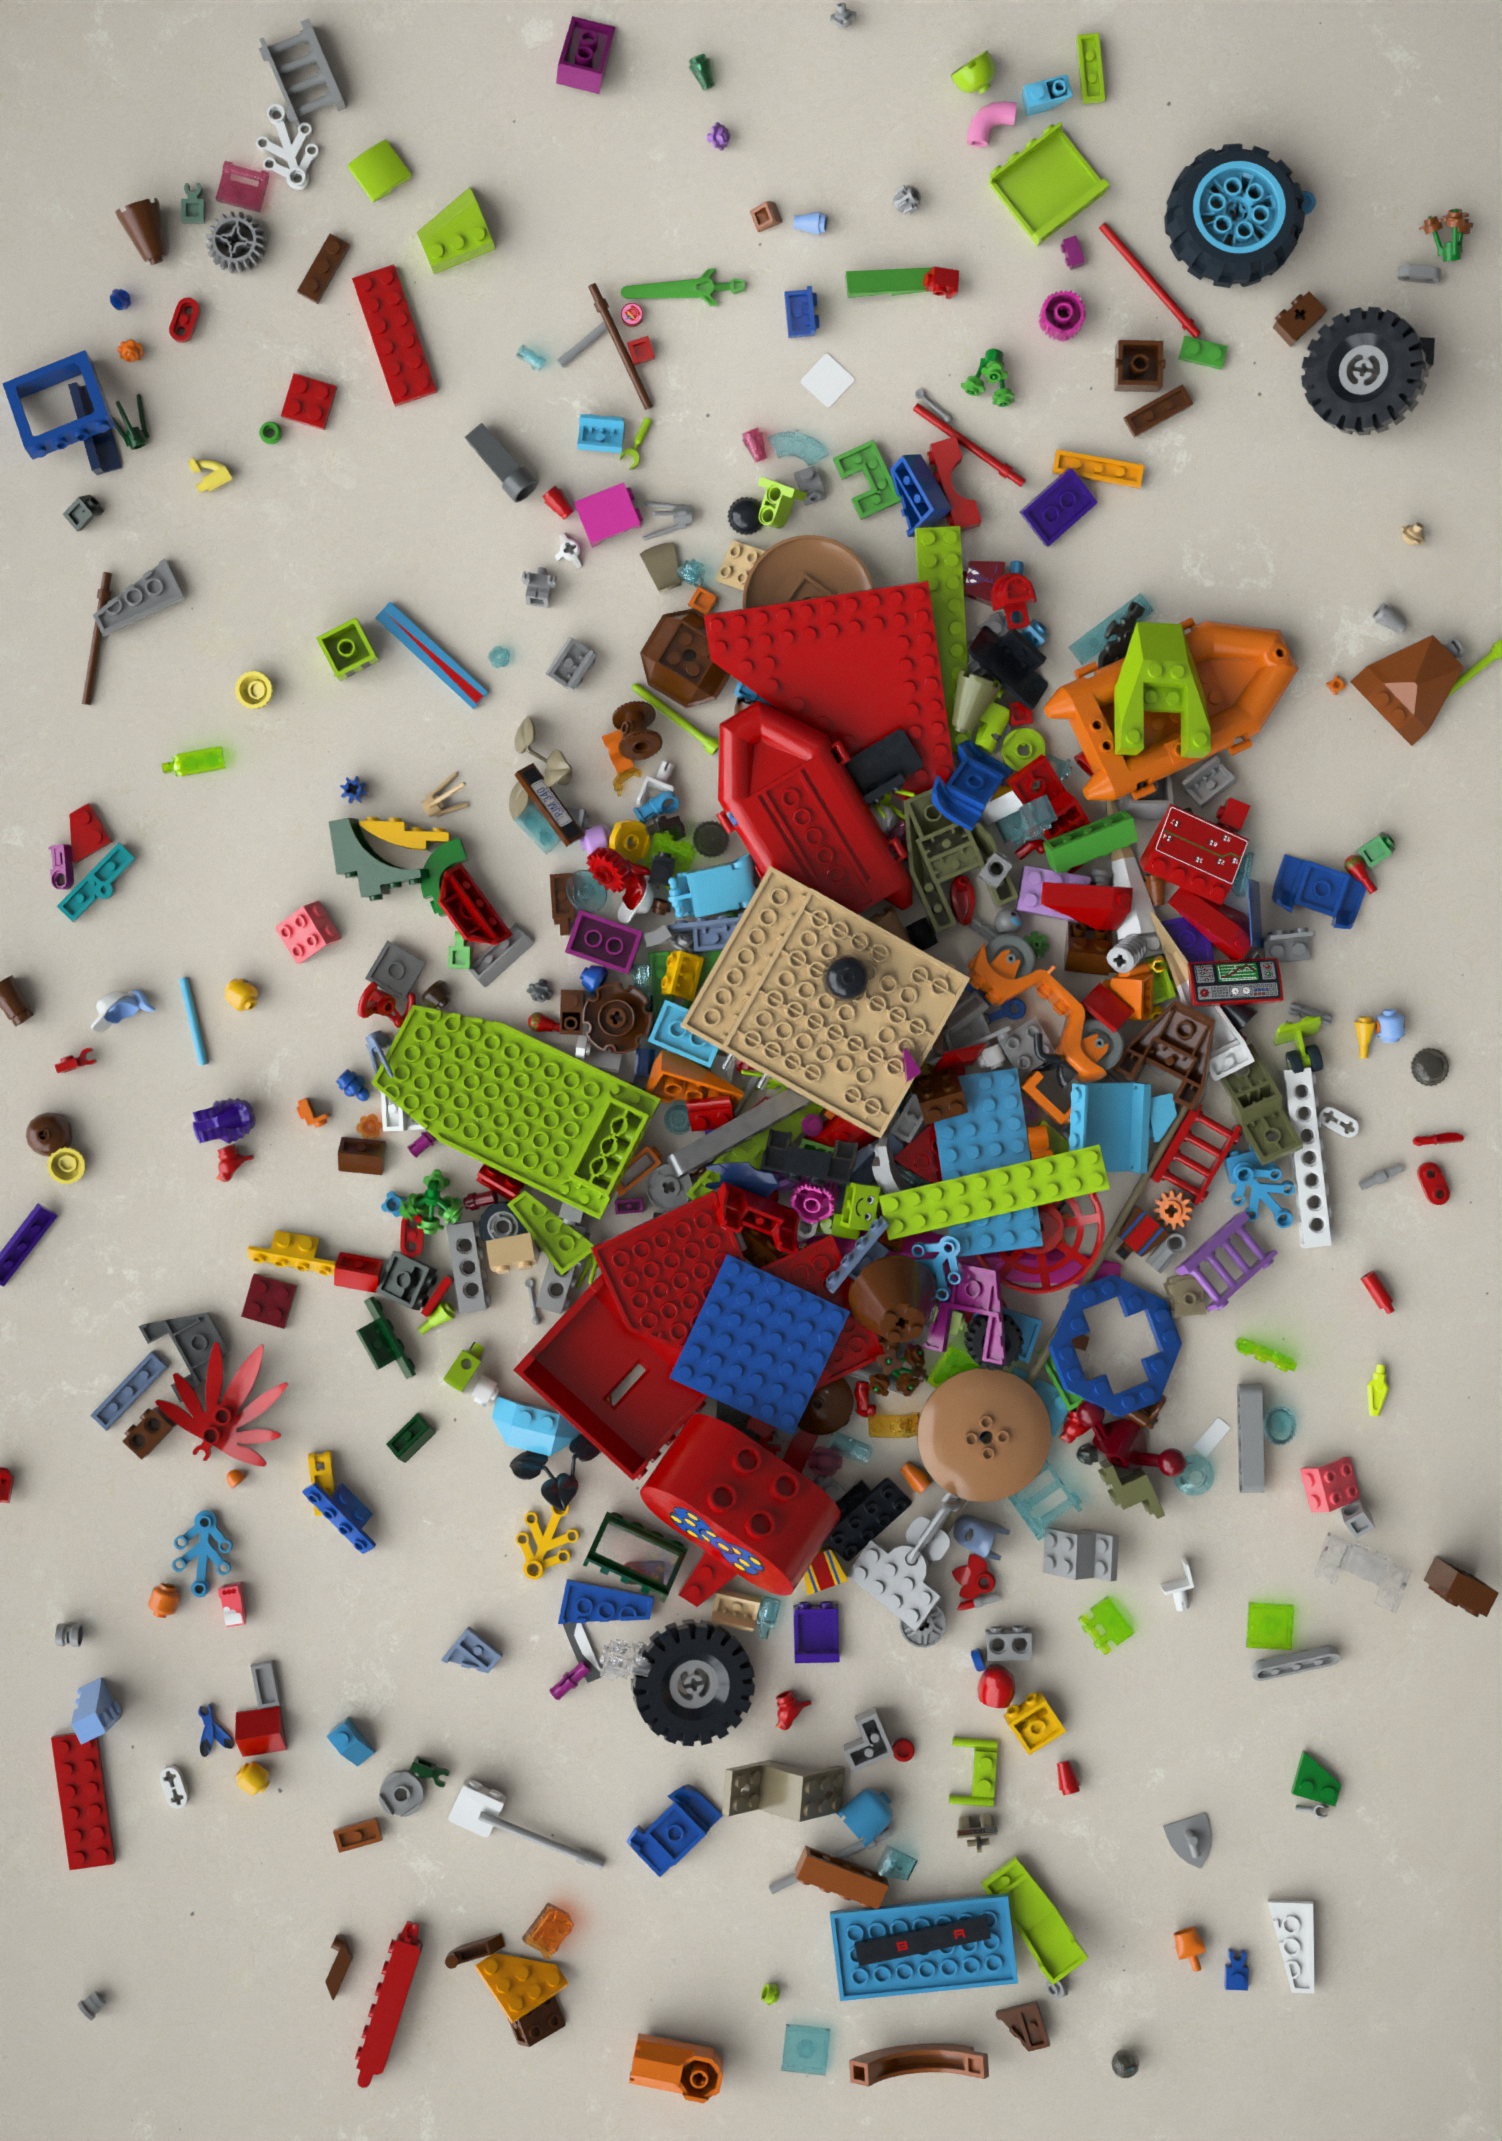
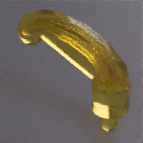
M628 769L616 775L613 786L614 791H617V796H621L623 782L634 775L641 777L642 773L639 769Z

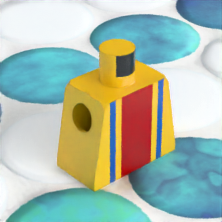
M831 1546L820 1549L804 1574L808 1595L848 1581L847 1575Z

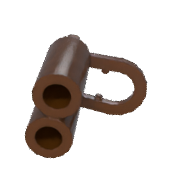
M1162 1395L1159 1402L1124 1416L1143 1428L1153 1429L1155 1423L1158 1422L1159 1412L1166 1402V1396Z

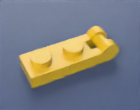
M331 1450L324 1451L323 1454L308 1453L311 1484L316 1482L330 1496L336 1489ZM317 1463H324L325 1469L318 1470ZM314 1505L315 1516L323 1515Z

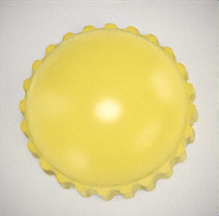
M249 671L241 675L235 687V694L239 702L251 709H260V707L267 705L271 701L272 693L274 692L272 681L269 680L270 678L266 677V674L257 671Z
M64 1146V1148H60L55 1153H51L47 1161L50 1177H53V1180L61 1184L66 1183L68 1185L69 1183L77 1182L78 1179H81L86 1169L83 1154L71 1146Z

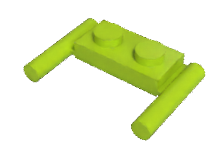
M953 1737L952 1746L974 1747L971 1796L949 1795V1804L993 1807L998 1741Z

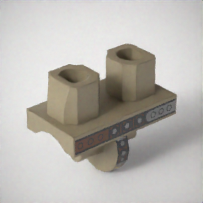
M992 1814L980 1815L981 1827L972 1828L971 1816L959 1817V1830L956 1831L957 1838L975 1837L973 1840H967V1846H976L977 1853L982 1852V1846L990 1845L989 1838L981 1839L980 1836L997 1835L998 1827L994 1825Z

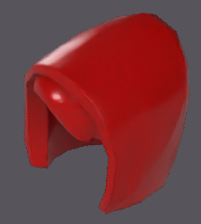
M999 1664L989 1665L979 1679L977 1688L979 1701L993 1708L1009 1707L1015 1695L1013 1674Z

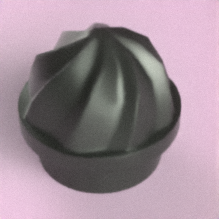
M1090 1443L1080 1446L1076 1454L1078 1460L1088 1465L1098 1462L1097 1447L1094 1444L1090 1445Z

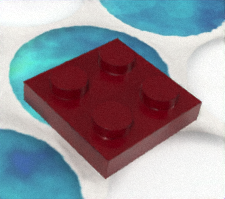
M254 1273L241 1317L285 1329L297 1285Z

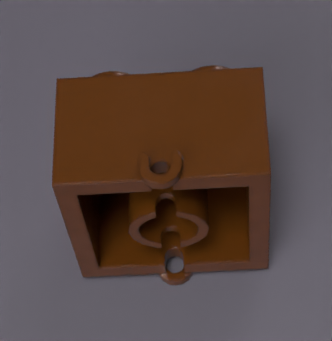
M1118 340L1115 346L1114 391H1160L1163 386V369H1165L1166 360L1163 359V341Z

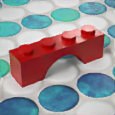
M957 437L930 444L927 457L929 464H934L936 472L933 473V476L952 508L948 512L949 515L946 516L947 525L960 526L961 532L979 527L982 521L976 501L968 500L958 495L951 483V473L962 461Z

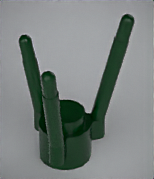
M137 394L136 397L142 430L139 427L132 428L120 401H116V405L128 429L126 433L113 417L115 428L123 437L127 447L130 446L131 450L144 447L148 444L146 439L150 438L146 428L140 394Z

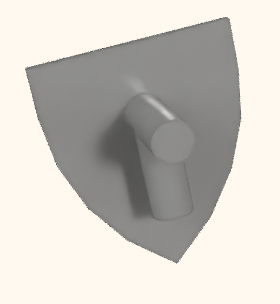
M1204 1812L1163 1826L1166 1837L1177 1855L1188 1864L1201 1869L1211 1846V1831L1206 1813Z

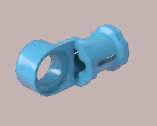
M665 791L653 799L652 797L649 798L647 803L639 808H633V811L640 822L645 825L646 821L655 815L675 812L679 807V800L673 792ZM667 799H673L672 804L663 806Z

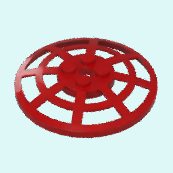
M1096 1193L1088 1194L1094 1206L1095 1214L1082 1216L1081 1210L1074 1198L1066 1199L1075 1214L1073 1218L1062 1219L1061 1214L1056 1209L1061 1201L1037 1206L1039 1221L1043 1225V1231L1041 1232L1043 1246L1014 1250L1010 1257L1005 1251L997 1252L1005 1262L999 1270L1000 1283L1022 1293L1048 1294L1060 1291L1081 1279L1090 1270L1099 1256L1104 1240V1214ZM1097 1223V1239L1093 1252L1088 1259L1078 1252L1083 1240L1084 1225ZM1077 1226L1074 1245L1070 1247L1061 1240L1064 1228ZM1056 1247L1066 1254L1059 1262L1047 1266L1045 1253ZM1024 1252L1037 1256L1038 1268L1027 1267L1017 1263V1261ZM983 1254L976 1255L983 1268L993 1269ZM1071 1259L1083 1266L1070 1279L1051 1286L1050 1272L1062 1268ZM1012 1268L1028 1274H1040L1042 1287L1021 1286L1010 1282L1005 1277Z

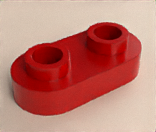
M183 298L177 304L169 326V333L176 342L185 343L192 338L200 316V307L194 299ZM188 308H193L191 314H186ZM180 329H185L183 335L178 334Z
M1432 1162L1421 1164L1417 1170V1177L1427 1200L1435 1205L1445 1204L1450 1198V1190L1440 1167ZM1430 1169L1434 1173L1431 1178L1427 1176V1171ZM1438 1190L1442 1191L1440 1198L1436 1197V1191Z
M418 1214L413 1217V1220L418 1224L422 1222V1217ZM403 1217L401 1221L400 1249L406 1257L414 1258L423 1251L424 1232L423 1229L417 1228V1226L415 1228L410 1227V1219H404ZM410 1242H414L416 1244L415 1250H411L409 1248Z

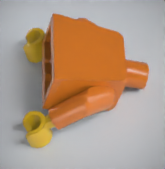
M1156 956L1153 958L1152 963L1147 961L1138 963L1131 971L1127 973L1118 972L1111 980L1105 979L1102 982V985L1134 1011L1128 1020L1148 1021L1151 1018L1154 1021L1159 1016L1156 1014H1161L1164 1011L1161 1006L1153 1007V973L1150 972L1153 969L1155 972L1160 973L1165 969L1164 965H1155L1157 962L1164 961L1163 957Z

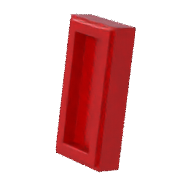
M448 1274L444 1277L421 1311V1314L426 1317L432 1314L454 1282L453 1277Z

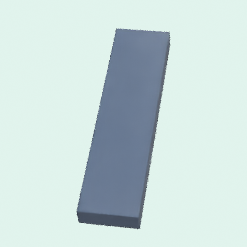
M151 1351L90 1416L106 1431L109 1430L169 1365L157 1353Z

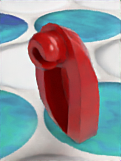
M959 875L953 880L950 887V904L958 923L966 926L974 915L976 898L969 878Z

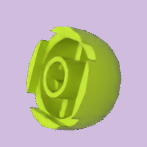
M985 50L950 76L955 85L964 93L971 94L978 91L981 94L991 87L989 82L995 76V63L988 50Z

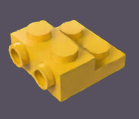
M1041 1691L1037 1694L1034 1692L1028 1694L1023 1703L1011 1705L1007 1709L1006 1714L1003 1715L1028 1755L1036 1752L1066 1732Z

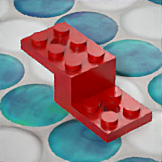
M1043 754L1006 780L1012 791L1024 805L1023 809L1035 829L1047 840L1091 823L1077 799L1065 790L1048 759ZM1040 780L1039 788L1032 790V784ZM1084 865L1075 866L1067 871V873L1073 874Z

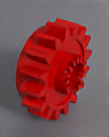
M604 847L601 849L596 848L587 857L588 861L586 864L590 866L588 871L594 874L592 878L598 879V884H603L606 890L611 889L613 893L616 891L620 893L631 883L629 881L631 879L630 867L627 861L615 850Z

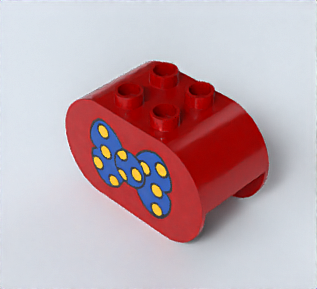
M693 1414L689 1417L640 1490V1496L645 1505L668 1526L750 1583L768 1592L782 1596H788L794 1592L841 1517L836 1503L818 1485L735 1427L704 1414Z

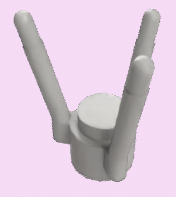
M646 501V506L673 509L671 511H653V515L673 516L674 523L678 522V524L643 537V540L655 538L678 529H686V524L692 523L691 505L685 506L684 504Z

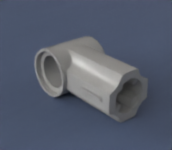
M1177 1231L1168 1232L1170 1235L1158 1245L1146 1260L1160 1274L1177 1254L1186 1247L1185 1238ZM1179 1237L1180 1244L1174 1248L1170 1247V1239Z

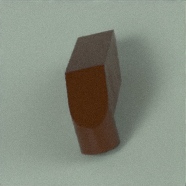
M496 1934L455 1948L447 1954L445 1965L450 1969H454L458 1964L495 1953L505 1947L502 1934Z
M336 1935L331 1948L339 1952L325 1981L332 2000L335 1999L353 1959L346 1939Z

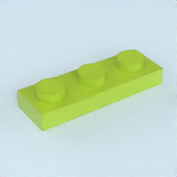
M1099 33L1077 35L1076 46L1082 104L1105 102Z

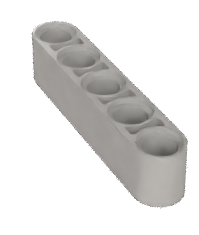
M1261 1383L1238 1384L1240 1493H1264Z

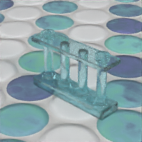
M1047 1459L1037 1476L1048 1469L1055 1478L1052 1483L1028 1500L1024 1499L1021 1501L1017 1493L1008 1497L1038 1541L1046 1536L1042 1531L1046 1528L1045 1525L1073 1505L1078 1512L1082 1511V1508L1079 1506L1082 1503L1081 1499L1075 1491L1069 1492ZM1061 1487L1068 1499L1040 1519L1039 1517L1034 1519L1030 1514V1511L1033 1510L1032 1507Z

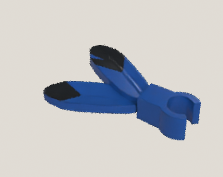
M211 1704L207 1707L209 1709L207 1714L203 1713L201 1706L198 1710V1714L205 1726L200 1742V1753L203 1757L210 1753L214 1738L225 1748L232 1749L234 1747L232 1737L220 1725L214 1722Z

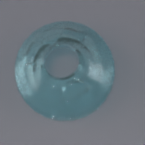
M1185 1456L1187 1461L1186 1469L1181 1475L1173 1477L1174 1483L1181 1492L1187 1495H1201L1208 1491L1213 1484V1468L1201 1456ZM1191 1472H1201L1202 1479L1199 1483L1194 1484L1190 1482L1189 1475Z

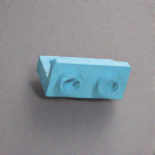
M580 414L578 450L622 453L624 418Z

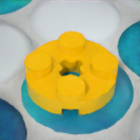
M630 819L618 821L615 823L610 835L608 848L618 852L625 860L628 859L636 864L635 862L639 859H644L649 851L650 835L646 833V826L639 821ZM629 838L633 841L632 845H627Z

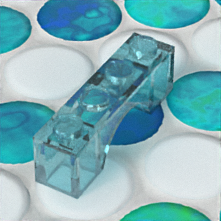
M1044 795L1026 803L1019 808V811L1003 817L995 823L1006 847L1013 843L1017 847L1052 828L1051 823L1058 820L1047 795Z

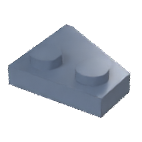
M468 1626L441 1661L445 1663L453 1662L461 1664V1667L475 1668L478 1671L489 1673L503 1656V1653Z

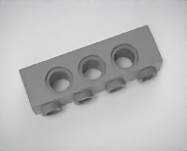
M475 1220L448 1224L446 1228L459 1312L463 1314L487 1310L488 1304H491L490 1291L485 1289V1282H488L486 1269H482L481 1260L485 1258L483 1247H479L478 1238H481V1234H479L480 1226L475 1224ZM466 1238L471 1241L472 1248L469 1251L461 1248L460 1243L462 1239ZM466 1261H472L475 1264L474 1272L469 1273L464 1269ZM469 1283L478 1285L479 1291L476 1295L468 1292L467 1286Z
M578 1224L575 1226L569 1225L589 1241L590 1233H587L588 1227ZM549 1260L535 1307L562 1314L563 1309L568 1310L571 1297H567L569 1289H574L578 1276H575L574 1273L576 1267H581L583 1260L563 1275L559 1273ZM554 1283H560L563 1286L562 1294L556 1295L552 1292L551 1287Z

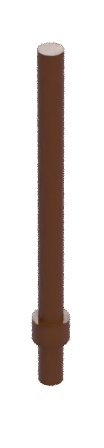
M593 283L588 288L595 301V309L603 318L644 409L648 410L653 407L650 398L611 317L606 298L603 299L597 284Z
M103 572L101 588L97 592V598L99 599L97 611L110 601L111 591L109 590L112 573ZM96 621L82 704L91 705L102 633Z

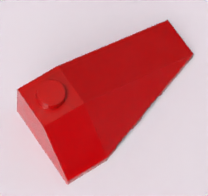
M1181 887L1178 888L1167 902L1230 960L1243 959L1251 949L1250 919L1243 912L1225 904L1219 905Z

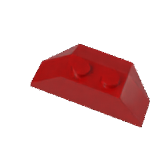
M461 863L444 872L438 904L464 940L498 945L513 936Z
M835 1114L832 1120L827 1119L823 1122V1130L819 1135H806L803 1138L835 1148L836 1139L849 1143L856 1142L859 1143V1151L862 1147L868 1146L879 1137L873 1136Z

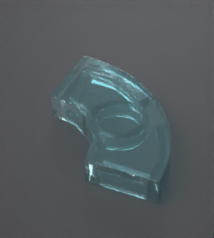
M781 432L767 437L778 458L796 456L802 459L808 466H811L828 456L827 451L818 441L803 433Z

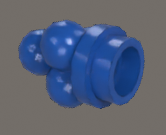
M347 1069L336 1080L341 1090L344 1089L346 1096L353 1097L356 1095L360 1101H367L370 1098L369 1090L362 1088L365 1085L364 1077L356 1075L354 1071L351 1072Z

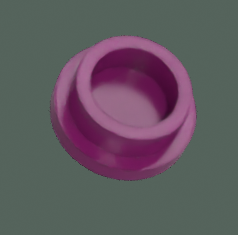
M816 1114L805 1116L801 1123L802 1131L808 1136L819 1135L823 1130L821 1117Z

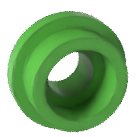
M266 422L261 426L259 434L265 443L276 444L282 437V430L277 423ZM270 430L275 431L273 437H268L267 435Z

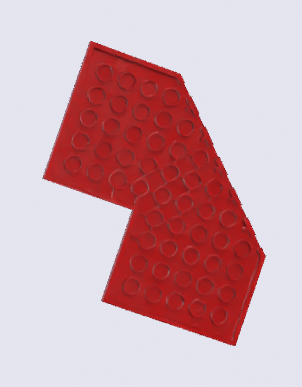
M715 1191L704 1194L590 1248L628 1331L682 1350L726 1255L729 1254L746 1262L733 1231H727L720 1227L716 1211L721 1204ZM832 1234L799 1248L795 1255L789 1253L758 1268L850 1311L824 1367L832 1376L819 1388L875 1362L878 1355L885 1354L882 1346L879 1344L876 1333L860 1325L851 1313L848 1294L852 1278L847 1276L834 1293H831L825 1286L827 1277L839 1268L843 1259Z

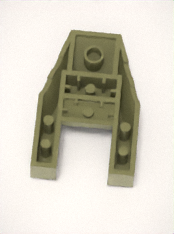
M932 789L903 802L909 871L926 916L936 935L957 925L940 883L977 867L981 871L993 853L998 855L999 851L992 835L979 822L970 831L947 819L932 804ZM993 863L990 866V871L994 875H1000L1002 867L998 863ZM1008 873L996 889L985 882L996 908L1019 898Z

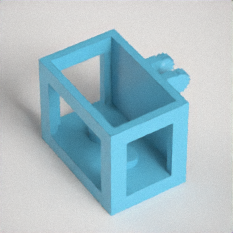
M664 1000L647 1041L710 1068L719 1048L681 1028L680 1025L689 1009Z

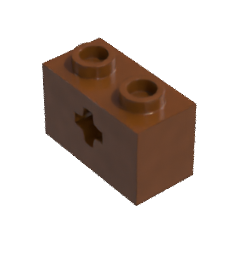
M1310 291L1304 296L1299 294L1291 302L1293 306L1288 311L1283 309L1274 318L1276 323L1272 328L1290 347L1327 312L1326 308ZM1300 314L1302 318L1296 320L1294 317Z

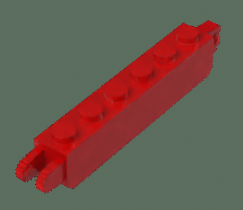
M407 1921L402 1933L398 1934L397 1939L391 1940L388 1953L392 1955L390 1961L385 1960L381 1972L385 1977L383 1983L378 1982L375 1996H378L376 2004L372 2003L368 2017L372 2019L370 2025L365 2024L361 2037L365 2039L363 2047H358L355 2060H358L356 2069L360 2070L357 2083L359 2087L364 2089L370 2085L374 2074L379 2075L384 2071L423 1947L421 1940L418 1939L420 1924L412 1921Z

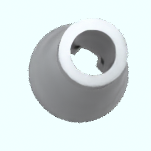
M1382 603L1373 614L1376 623L1398 634L1407 626V623L1390 604Z

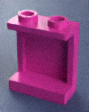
M624 482L574 502L592 548L600 545V541L633 528H641L640 521H643L639 508L634 509L632 501L635 500L630 487L626 488Z

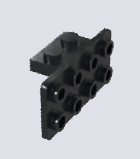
M982 627L967 649L968 653L990 675L999 681L1006 690L1014 695L1021 704L1029 710H1033L1048 687V683L1035 671L1047 658L1015 628L1000 639L989 627Z
M899 728L851 757V760L844 765L868 805L871 802L873 804L880 802L885 798L884 794L892 790L894 793L904 787L903 783L906 782V777L922 768L923 761L905 731Z
M888 1477L883 1479L873 1490L861 1480L844 1497L836 1502L841 1517L826 1542L845 1561H850L867 1546L870 1540L877 1537L912 1504V1501Z

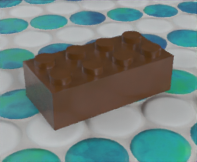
M1437 1557L1434 1558L1424 1578V1581L1429 1584L1428 1589L1434 1591L1435 1594L1456 1607L1459 1605L1466 1612L1476 1617L1479 1614L1487 1617L1499 1592L1476 1576Z

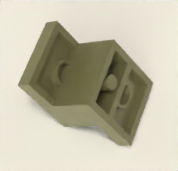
M1107 1459L1099 1462L1101 1469L1098 1472L1106 1486H1110L1111 1489L1107 1491L1115 1506L1119 1505L1124 1510L1142 1502L1149 1515L1153 1514L1157 1519L1165 1516L1150 1480L1142 1469L1118 1478L1113 1465Z

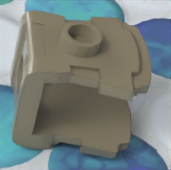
M1176 1275L1167 1278V1282L1163 1285L1166 1295L1170 1296L1172 1318L1207 1314L1204 1303L1205 1290L1193 1275Z

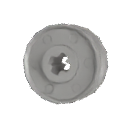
M665 1163L656 1167L649 1174L646 1182V1193L649 1200L656 1207L663 1210H672L685 1204L690 1199L686 1193L693 1186V1180L690 1174L677 1179L669 1163ZM672 1181L675 1184L673 1187L676 1189L675 1191L670 1190L667 1192L664 1183Z
M936 1604L926 1619L928 1624H924L923 1628L920 1627L918 1631H914L899 1618L902 1636L908 1643L916 1647L927 1648L935 1645L942 1639L946 1631V1619L941 1607Z

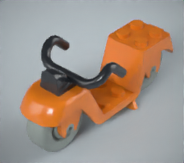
M1004 934L991 940L986 947L984 942L966 967L969 969L967 976L970 978V985L986 994L984 997L990 1004L1001 1006L1030 988L1035 987L1039 997L1043 1000L1047 999L1053 1005L1052 1008L1057 1014L1066 1017L1055 1054L1043 1051L1042 1033L1034 1034L1035 1055L1045 1063L1031 1071L1044 1072L1057 1068L1056 1078L1062 1089L1073 1078L1081 1082L1091 1083L1107 1076L1106 1071L1115 1066L1123 1054L1124 1041L1119 1029L1113 1033L1097 1018L1085 1020V1010L1082 1004L1050 975L1056 968L1055 965L1048 971L1043 969L1034 971L1036 966L1034 950L1022 937Z

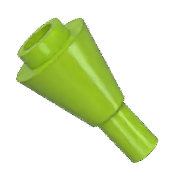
M440 1301L428 1320L418 1328V1331L424 1335L433 1327L454 1319L456 1311L453 1305L449 1302Z

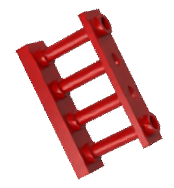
M1200 1104L1196 1113L1190 1110L1187 1112L1150 1178L1156 1183H1159L1160 1180H1167L1194 1196L1191 1203L1195 1205L1205 1201L1209 1193L1207 1191L1208 1186L1232 1144L1236 1145L1242 1136V1133H1240L1242 1127L1234 1125L1232 1130L1204 1115L1203 1111H1201L1202 1104ZM1193 1122H1200L1225 1136L1227 1139L1221 1149L1192 1134L1190 1128ZM1188 1141L1215 1156L1216 1158L1210 1169L1182 1154L1179 1149L1181 1143ZM1177 1160L1205 1176L1199 1188L1172 1174L1170 1169H1168L1171 1161L1175 1162Z

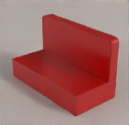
M339 1252L334 1268V1285L377 1293L376 1289L379 1285L383 1260Z

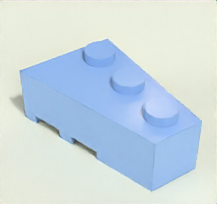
M102 1677L79 1688L77 1691L80 1698L76 1699L75 1703L78 1705V1708L73 1712L71 1725L81 1745L106 1733L121 1718L120 1706L117 1702L113 1701Z

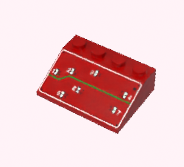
M1170 803L1143 852L1139 864L1144 871L1222 905L1234 883L1249 839Z

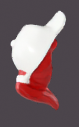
M628 859L626 861L632 873L629 880L631 883L626 887L625 894L622 896L623 903L618 910V919L624 925H627L635 914L648 913L654 900V892L649 884L650 869L640 864H634Z

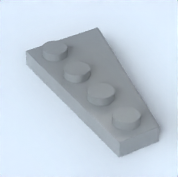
M164 558L159 562L158 566L146 572L134 585L131 584L120 596L113 598L94 613L93 617L103 637L177 604L185 600Z

